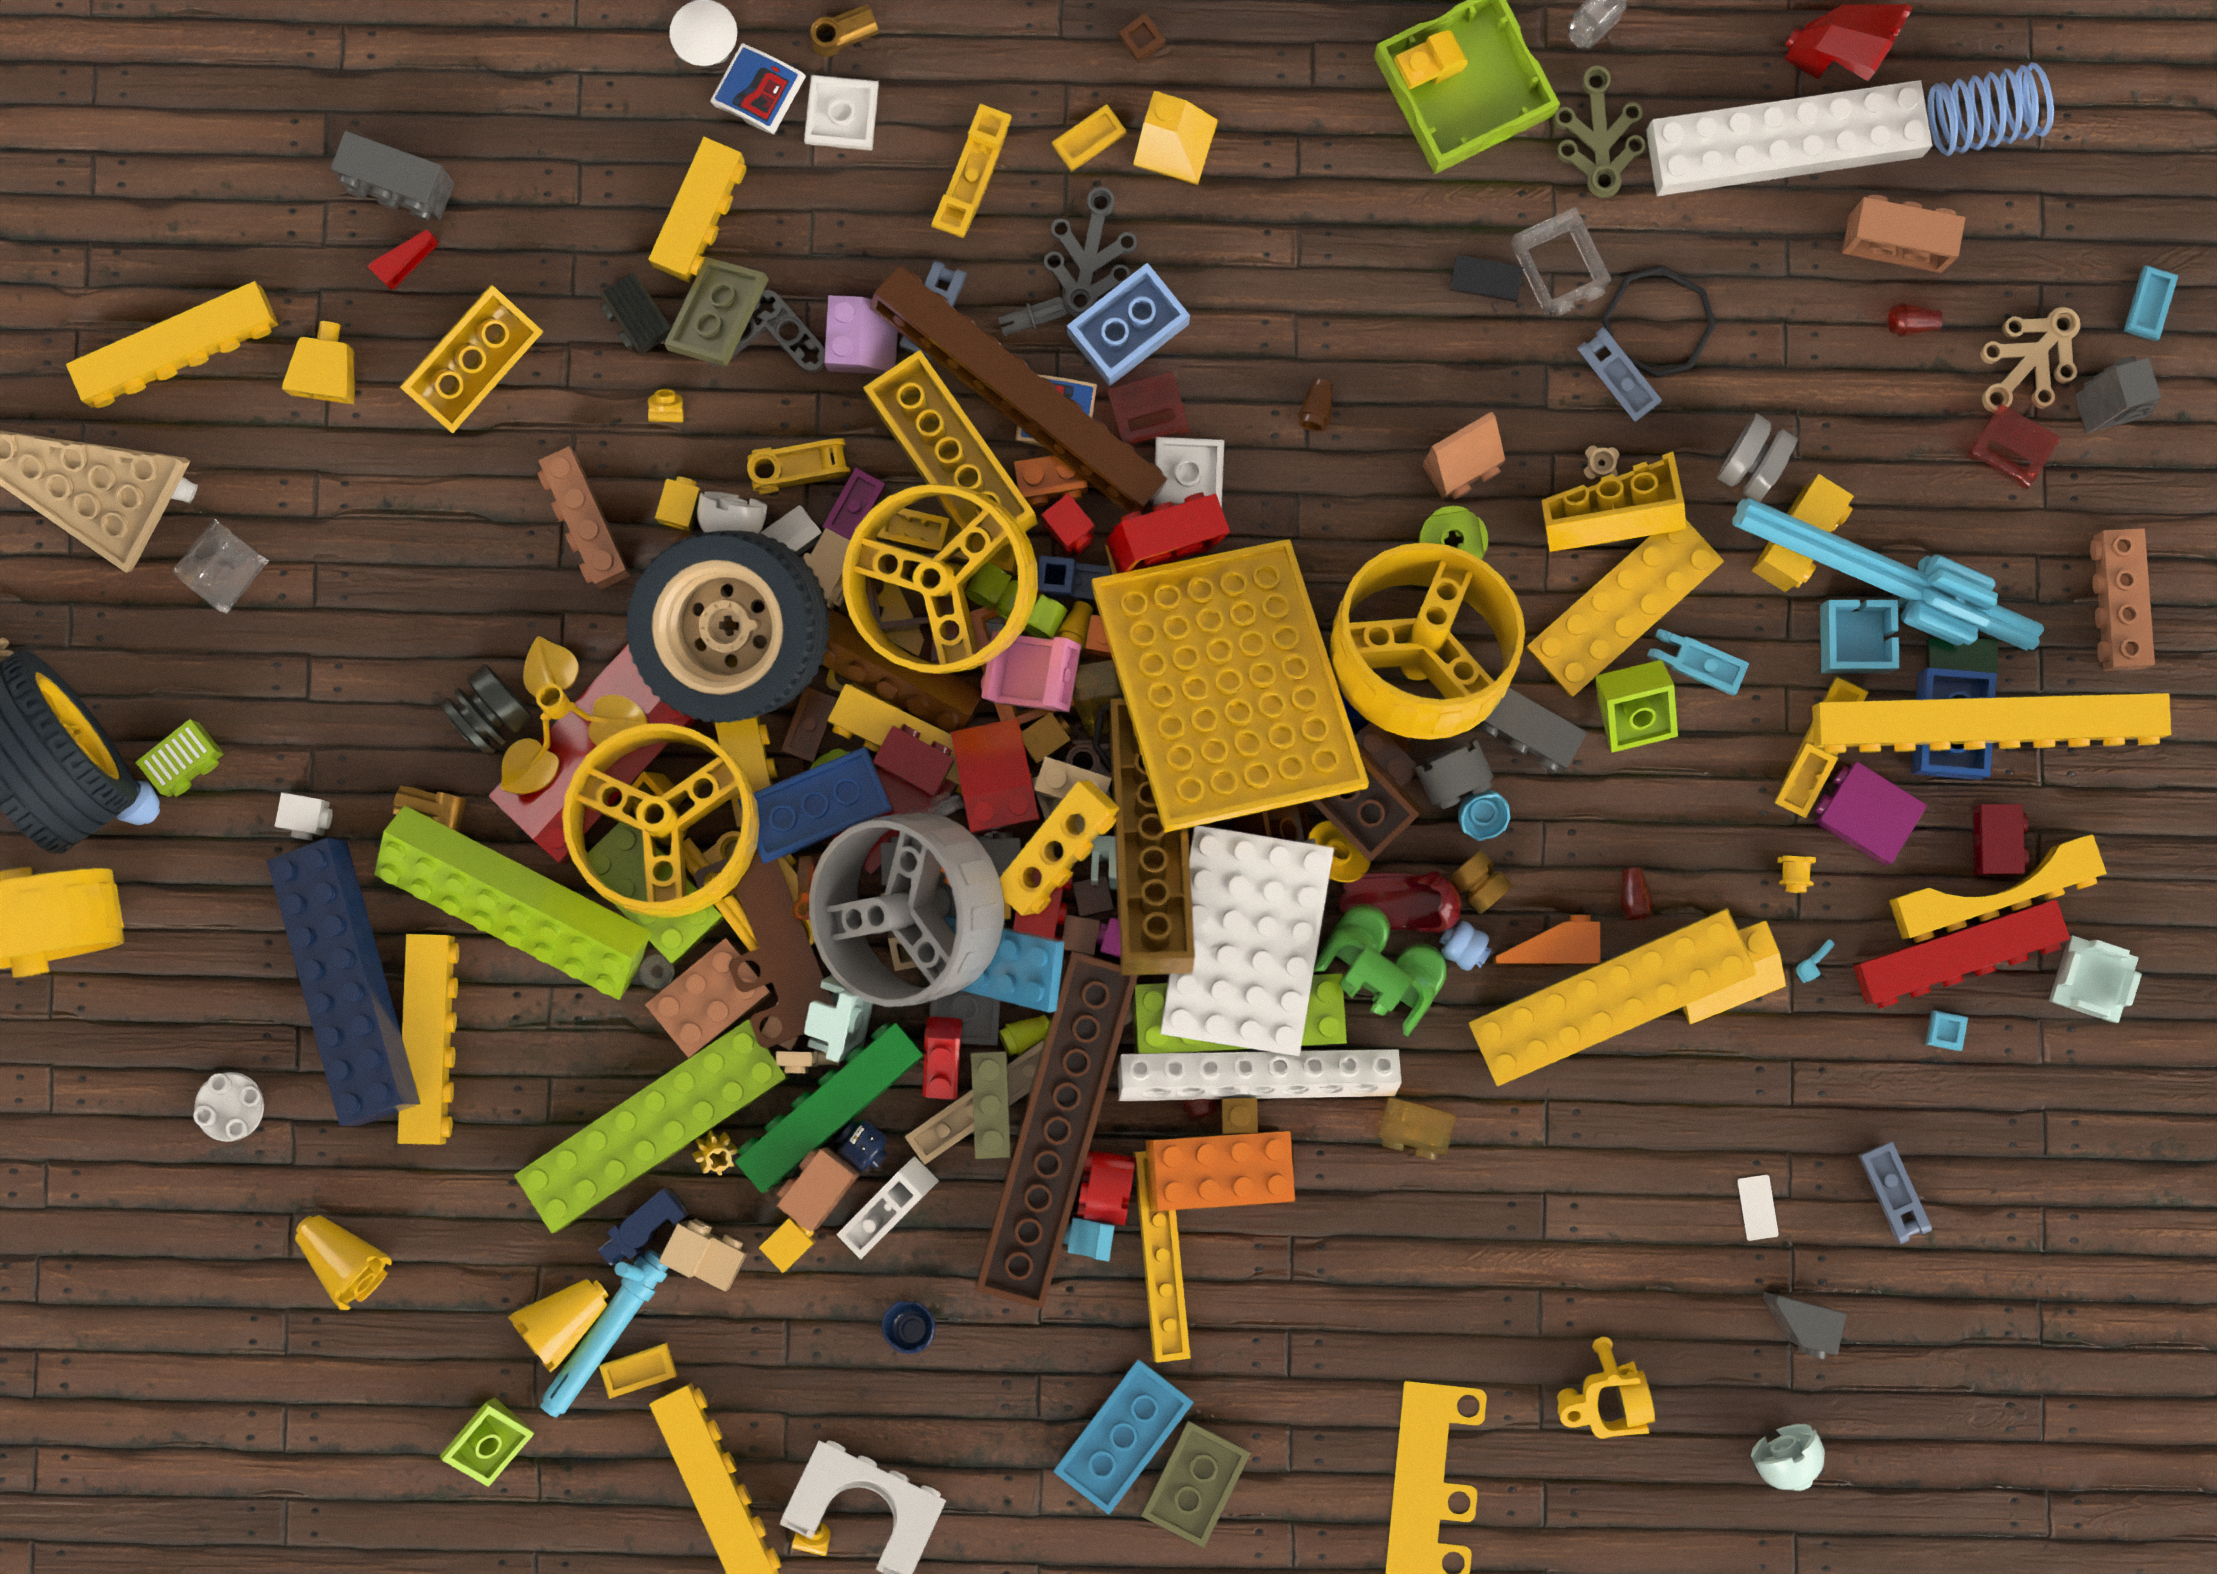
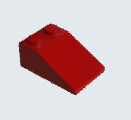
M1019 719L950 732L970 833L975 834L1038 821L1039 816Z

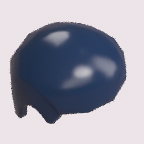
M897 1301L884 1313L881 1329L884 1340L892 1349L903 1354H915L924 1351L934 1339L936 1325L932 1313L923 1304L917 1301Z

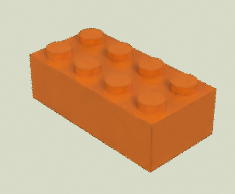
M1290 1131L1146 1140L1150 1210L1169 1211L1295 1202Z

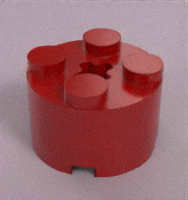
M1094 1150V1152L1088 1151L1077 1217L1089 1221L1125 1226L1135 1156Z

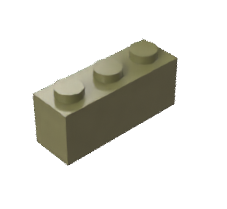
M1007 1051L972 1052L975 1159L1010 1158Z

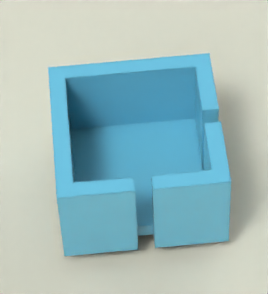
M1828 600L1820 605L1821 673H1891L1899 669V638H1890L1884 642V636H1890L1898 631V600H1866L1861 604L1860 600Z

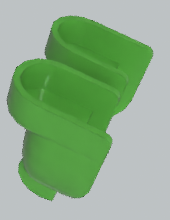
M1358 904L1349 908L1343 914L1317 951L1313 972L1325 971L1335 955L1350 965V968L1339 984L1351 998L1363 986L1373 993L1372 1001L1374 1003L1369 1009L1371 1012L1386 1015L1388 1010L1392 1012L1400 1000L1413 1009L1403 1023V1034L1408 1037L1426 1013L1445 982L1447 976L1446 960L1436 947L1429 944L1416 943L1407 947L1400 953L1395 962L1392 963L1380 954L1390 936V923L1387 916L1379 908L1371 904Z

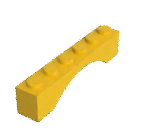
M2091 834L2050 847L2040 864L2027 877L2013 887L1997 894L1985 897H1961L1926 888L1891 899L1889 903L1902 939L1913 937L1914 942L1918 943L1935 937L1933 930L1946 927L1947 932L1967 927V919L1978 916L1981 922L2000 916L1998 909L2011 905L2012 911L2033 905L2031 898L2043 895L2045 900L2064 895L2065 891L2063 888L2076 884L2077 890L2098 883L2096 877L2107 873L2094 836Z

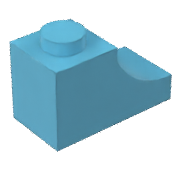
M1073 1216L1072 1224H1067L1062 1244L1068 1245L1067 1253L1109 1261L1114 1224L1089 1221Z

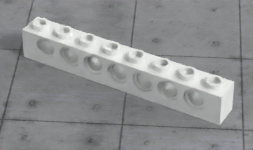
M1399 1049L1300 1051V1056L1276 1052L1121 1054L1117 1068L1119 1101L1395 1096L1402 1083Z

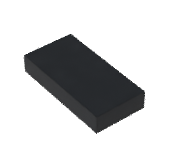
M1456 255L1450 291L1517 302L1523 267Z

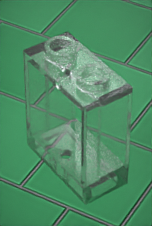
M1576 207L1514 235L1510 244L1523 267V271L1545 316L1552 312H1555L1557 316L1562 315L1575 307L1574 302L1586 298L1587 302L1606 293L1604 288L1608 286L1611 278ZM1570 231L1594 281L1552 300L1528 250Z

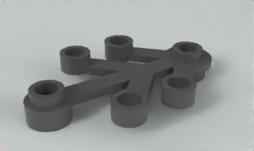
M1104 187L1093 189L1087 198V206L1092 214L1084 250L1072 234L1071 225L1067 220L1062 218L1056 219L1051 225L1052 237L1062 242L1080 269L1078 282L1076 283L1065 268L1064 257L1057 251H1051L1046 254L1044 267L1049 273L1056 276L1066 291L1064 304L1067 312L1075 318L1094 305L1099 297L1123 282L1115 279L1114 274L1117 271H1124L1127 274L1126 279L1131 276L1129 268L1120 264L1112 268L1109 276L1091 285L1093 273L1120 255L1132 254L1137 249L1136 236L1131 232H1124L1119 235L1116 242L1098 253L1105 216L1109 215L1114 209V196L1109 189ZM1098 199H1104L1107 202V206L1104 209H1098L1094 203ZM1058 225H1064L1068 229L1064 235H1058L1055 232V228ZM1125 238H1130L1134 244L1131 248H1124L1121 245V241ZM1050 258H1058L1061 261L1060 265L1056 268L1050 267L1048 265ZM1077 297H1084L1087 300V304L1083 307H1078L1074 304V300Z

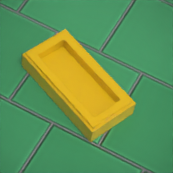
M1106 104L1052 141V146L1072 172L1126 135V130Z
M667 1343L599 1365L609 1399L677 1376Z

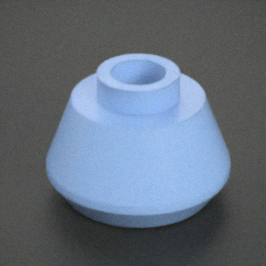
M135 781L138 793L136 801L117 815L116 818L135 825L149 824L156 819L160 812V800L148 781Z

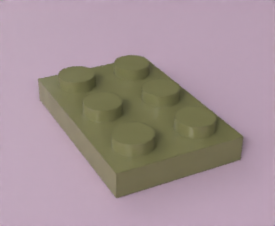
M706 257L664 343L666 348L675 353L727 367L769 280L765 273Z
M1188 1420L1147 1501L1141 1517L1204 1548L1251 1452Z

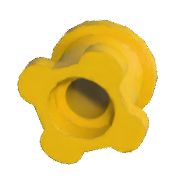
M1778 857L1777 863L1783 864V875L1779 885L1786 886L1785 892L1806 893L1807 887L1814 886V882L1810 881V868L1812 863H1816V857Z

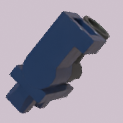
M662 1189L623 1223L615 1225L607 1232L611 1239L598 1249L599 1253L610 1266L618 1264L626 1256L628 1259L639 1256L646 1250L643 1245L652 1242L656 1238L657 1228L670 1219L676 1225L689 1215L686 1212L688 1210L686 1204L673 1189Z

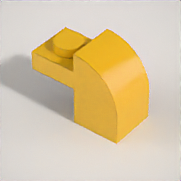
M1450 30L1431 35L1427 38L1426 42L1402 52L1394 58V62L1409 90L1429 80H1432L1435 85L1463 72L1468 64L1461 47Z

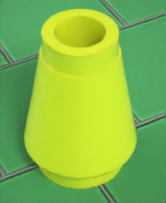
M1042 1015L1005 1024V1028L998 1032L1009 1056L1014 1054L1020 1056L1045 1038L1049 1024L1047 1017Z

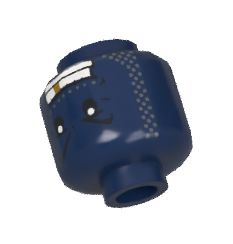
M851 1120L835 1140L838 1143L837 1154L858 1171H863L869 1166L876 1169L888 1154L883 1150L887 1143V1137L867 1120H859L857 1123Z

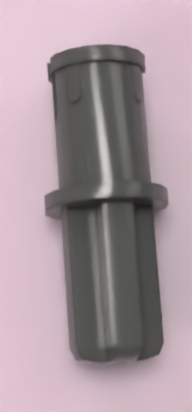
M1056 297L1030 306V303H1027L1026 308L998 315L1000 325L1014 321V324L1001 328L1004 337L1009 334L1031 327L1036 330L1038 329L1037 325L1065 317L1067 310L1063 299Z

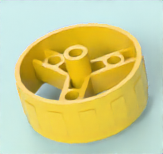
M927 484L915 486L887 497L870 510L855 529L846 549L842 569L843 595L849 616L859 634L876 652L891 662L917 670V672L944 674L971 670L990 662V660H993L1009 648L1024 630L1033 612L1038 590L1037 562L1032 544L1021 524L1005 507L985 496V494L953 485ZM957 495L971 500L984 509L934 558L875 540L878 533L891 517L907 505L927 497ZM978 533L982 534L985 538V546L980 552L974 551L971 544L972 538ZM1010 540L1018 565V590L1015 605L1004 628L990 644L978 651L964 590L967 587L968 580ZM960 550L969 557V562L964 567L948 562V560ZM890 555H894L898 561V567L893 573H889L885 567V561ZM911 561L920 562L921 564L914 571L913 580L909 579L907 574L910 570ZM866 576L909 588L923 594L939 663H931L908 654L896 646L881 630L869 605L866 594ZM937 596L953 598L954 613L952 615L943 616ZM951 621H955L960 630L958 637L954 640L950 639L946 633V627Z
M1433 543L1401 545L1383 551L1366 562L1349 583L1333 622L1329 648L1331 667L1337 685L1350 705L1364 718L1380 728L1408 738L1431 740L1452 737L1471 730L1487 719L1498 706L1501 698H1504L1521 661L1520 657L1523 652L1525 638L1523 613L1514 592L1504 578L1486 562L1469 552L1448 545ZM1403 585L1430 587L1417 618L1349 623V613L1359 602L1375 592ZM1462 600L1483 616L1495 634L1501 649L1503 666L1502 674L1495 682L1450 632ZM1407 641V643H1395V642ZM1439 655H1442V657L1445 659V661H1446L1447 663H1445V662L1439 657ZM1400 666L1403 674L1409 679L1424 680L1428 678L1446 699L1422 698L1401 691L1380 678L1371 668Z
M643 724L624 729L603 740L594 748L577 768L565 795L562 818L564 837L573 863L587 880V883L597 892L630 912L650 917H680L699 912L720 901L736 887L748 870L757 848L760 823L757 800L748 781L749 779L730 754L713 739L695 730L673 724ZM656 743H683L699 747L717 756L716 759L661 797L651 796L603 774L622 756L640 747ZM706 783L713 784V792L709 797L705 799L698 797V790L702 785ZM614 792H622L620 804L615 807H609V796ZM740 793L743 818L741 834L732 857L723 870L705 887L687 896L683 841L687 829ZM690 796L695 805L685 814H679L672 805ZM636 800L640 801L636 810L637 820L628 815ZM586 807L643 832L647 902L626 898L613 892L603 883L592 867L585 848L583 832ZM655 839L665 845H671V854L669 856L661 855L657 857ZM672 865V877L667 881H659V870L663 866Z
M31 867L0 871V969L11 967L13 978L49 972L48 961L82 955L124 944L122 931L124 926L117 885L114 884L112 869H83L34 876Z

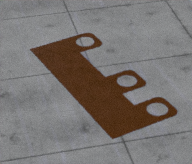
M756 848L748 870L736 887L723 898L738 893L759 949L735 957L730 961L729 969L737 989L741 992H748L772 982L780 1001L779 1005L754 1014L750 1021L758 1044L763 1048H769L805 1034L804 1029L811 1002L819 1001L834 1006L829 991L820 988L823 976L778 860L775 859L763 864ZM731 857L697 870L694 878L698 889L704 887L703 881L709 872H721ZM747 960L755 961L761 970L759 978L752 983L742 981L738 975L740 964ZM767 1016L777 1017L782 1023V1031L776 1038H766L760 1032V1023Z

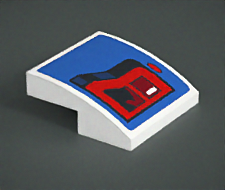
M742 43L710 102L716 108L741 117L747 124L774 135L806 76L788 64Z

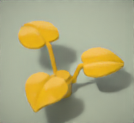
M537 636L525 661L523 679L526 689L536 698L538 705L543 710L540 718L543 721L544 744L541 746L537 740L526 738L516 741L508 748L502 761V790L514 794L532 793L548 786L556 777L560 762L554 753L548 751L551 745L550 719H561L569 711H573L585 720L592 721L588 728V734L592 742L598 746L603 740L624 729L648 724L644 712L633 701L619 695H606L598 698L593 706V715L577 707L574 702H570L563 691L569 689L577 680L579 664L576 657L566 648Z

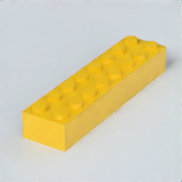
M1728 908L1477 1017L1469 1022V1026L1498 1087L1756 975L1757 971Z

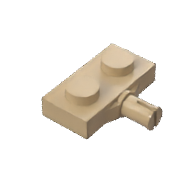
M817 1049L814 1050V1053L779 1051L776 1053V1066H785L784 1073H809V1067H818V1065L839 1066V1063L825 1059L827 1053Z

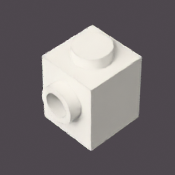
M281 792L275 827L292 830L291 837L312 841L313 834L323 836L324 830L329 829L333 812L332 809H329L330 802Z

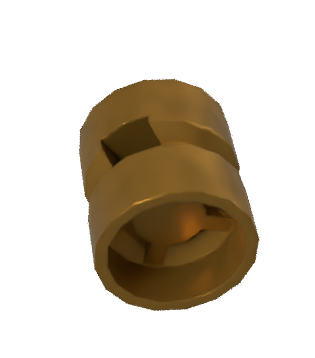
M1482 849L1447 878L1460 893L1467 892L1469 894L1467 901L1479 915L1513 887V884L1501 871L1494 872L1492 870L1494 863Z

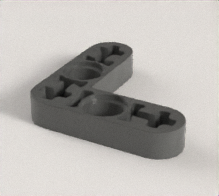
M764 290L753 313L756 315L761 311L762 306L760 302L764 299L768 303L772 300L775 301L773 303L774 312L770 314L768 311H763L758 316L759 321L762 322L758 326L751 316L749 320L751 330L748 335L741 337L731 359L767 330L804 372L814 374L823 370L826 366L824 363L825 349L778 294L771 290ZM786 323H793L799 328L798 336L793 340L787 341L780 336V329ZM805 337H808L809 340L805 341L804 344L812 353L819 351L817 354L819 361L816 364H813L811 361L805 364L806 357L804 352L799 347L795 352L791 349L799 346ZM705 361L708 365L713 367L721 366L718 364Z

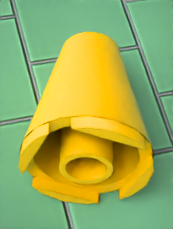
M321 1215L315 1217L308 1216L297 1226L296 1242L333 1303L340 1310L352 1308L348 1303L355 1298L359 1302L365 1300L377 1289L388 1274L383 1268L386 1264L391 1266L392 1261L386 1253Z
M584 1279L514 1312L508 1318L513 1322L514 1327L535 1355L541 1358L542 1364L549 1372H552L608 1305L605 1299L609 1295L598 1280L591 1283L588 1279Z

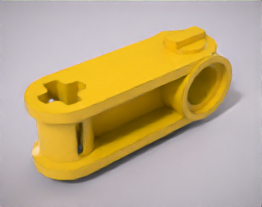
M828 439L773 450L771 447L752 450V454L747 457V472L752 482L753 491H758L759 495L779 492L780 488L849 475L851 470L850 467L846 466L843 447L846 445L845 439ZM831 453H833V455H834V460H835V464H834V465H832L831 455H830ZM762 464H770L775 468V471L771 477L764 479L756 475L758 467Z

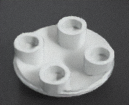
M696 0L686 4L675 14L670 26V39L674 50L682 60L693 65L709 66L723 63L729 58L737 40V26L730 11L720 3L712 0Z
M235 1072L214 1074L203 1084L196 1096L194 1120L208 1136L216 1140L225 1142L237 1141L250 1135L259 1125L264 1113V1098L258 1085L243 1074Z

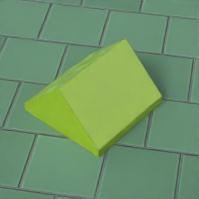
M493 1398L480 1408L439 1457L442 1461L489 1487L535 1433L497 1398Z

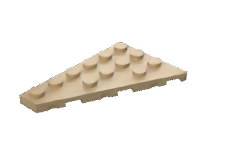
M0 430V486L125 573L132 571L190 461L185 457Z

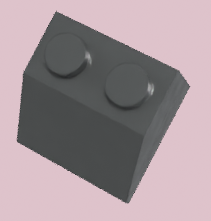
M1764 1292L1763 1300L1787 1340L1798 1345L1797 1351L1821 1359H1825L1827 1353L1838 1355L1847 1316L1846 1313Z

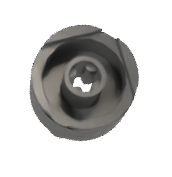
M1476 738L1468 740L1471 747L1467 748L1465 746L1462 748L1460 744H1457L1425 759L1426 767L1423 768L1420 764L1414 766L1431 805L1437 804L1441 809H1446L1461 801L1459 796L1464 793L1472 792L1473 795H1476L1492 787L1490 780L1494 776Z

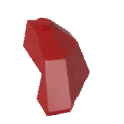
M1908 4L1841 5L1806 24L1802 31L1795 28L1785 44L1790 50L1784 59L1819 80L1832 60L1864 80L1869 81L1895 42L1896 36L1901 31L1913 7Z

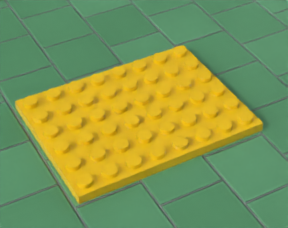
M1290 539L1092 579V591L1164 833L1367 789L1369 781Z

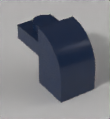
M1040 555L1037 592L1047 597L1062 600L1095 601L1091 587L1092 579L1111 575V567L1079 564L1071 558Z

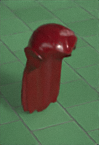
M1438 871L1423 875L1384 872L1362 873L1364 875L1359 880L1343 884L1342 887L1347 893L1339 898V909L1344 913L1349 908L1358 904H1371L1379 908L1387 916L1390 930L1440 933L1441 931L1453 928L1461 913V899L1457 889L1451 881L1441 877Z

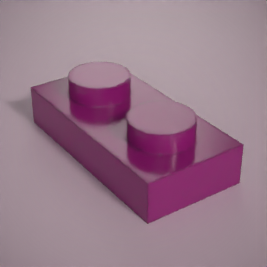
M855 468L822 528L824 530L828 528L840 536L851 540L857 526L878 502L886 487L885 483Z

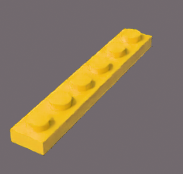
M1146 1151L1133 1152V1156L1136 1157L1134 1168L1153 1360L1157 1363L1190 1359L1176 1210H1150Z

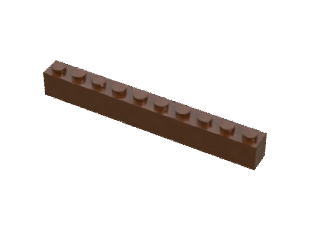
M899 266L874 292L870 305L871 310L1126 513L1140 511L1142 514L1161 492L1168 478L1163 475L1158 466L1146 462L1136 454L1135 449L1129 443L1120 441L1112 435L1104 423L1092 419L1076 401L1067 399L1058 392L1051 381L1044 377H1039L1029 369L1028 364L1022 358L1013 356L1004 349L997 338L985 334L969 316L960 314L951 307L944 296L934 293L927 288L915 273L907 272Z
M684 530L674 543L679 542L685 537H691L693 534ZM725 584L722 587L728 597L733 594L734 590L731 584ZM757 600L753 611L761 613L765 608L764 602ZM827 607V611L830 612V616H828V623H831L828 629L830 640L827 641L826 646L828 649L823 655L824 661L822 665L951 734L950 732L963 730L968 727L983 699L981 696L982 690L950 673L917 672V670L891 662L867 643L859 634L851 619ZM895 644L896 646H898L899 648H901L902 650H904V651L907 652L908 654H910V655H912V656H914V657H917V658H920V659L924 660L923 658H921V657H919V656L913 654L912 652H910V651H908V650H906V649L900 647L899 645Z

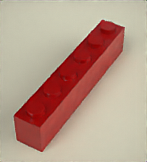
M2051 900L1852 966L1866 1005L1877 1003L1878 1009L1898 1003L1897 996L1910 993L1911 998L1931 992L1930 985L1942 982L1943 987L1963 982L1962 975L1975 971L1976 976H1981L1996 971L1995 964L2006 960L2009 966L2029 960L2027 953L2039 949L2041 955L2062 949L2060 942L2069 940L2070 936L2057 900Z

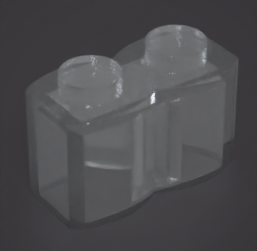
M1586 0L1573 13V20L1568 24V35L1572 42L1580 48L1591 49L1621 20V14L1627 7L1626 1Z

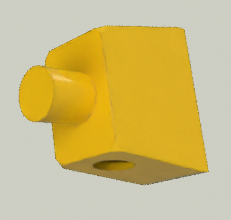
M320 321L317 339L300 337L298 339L282 385V389L290 396L354 405V350L348 344L338 342L340 324Z

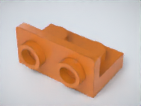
M1055 455L1014 462L1018 489L1031 507L1049 504L1048 499L1063 498L1068 493L1074 500L1082 499V494L1088 493L1087 481Z

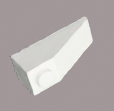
M914 1156L840 1230L837 1236L862 1259L939 1180Z

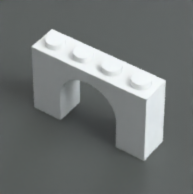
M818 1441L782 1516L780 1524L812 1539L828 1504L837 1494L850 1488L870 1489L885 1499L893 1515V1531L876 1570L884 1574H913L946 1500L940 1498L941 1494L931 1487L923 1485L919 1488L908 1483L909 1478L897 1471L891 1470L887 1473L876 1468L877 1463L865 1456L855 1458L845 1453L846 1449L836 1442L827 1441L823 1443Z

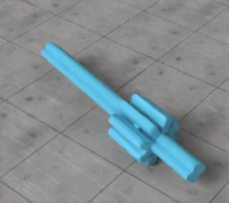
M1751 498L1747 500L1742 499L1737 505V513L1732 519L1734 526L1900 596L1898 607L1904 609L1901 613V620L1909 626L1956 646H1960L1963 643L1970 645L1978 638V630L2026 651L2028 649L2034 650L2040 643L2039 636L2044 631L2043 625L1997 605L1998 593L1992 591L1995 587V581L1990 576L1939 554L1933 557L1925 556L1918 562V570Z

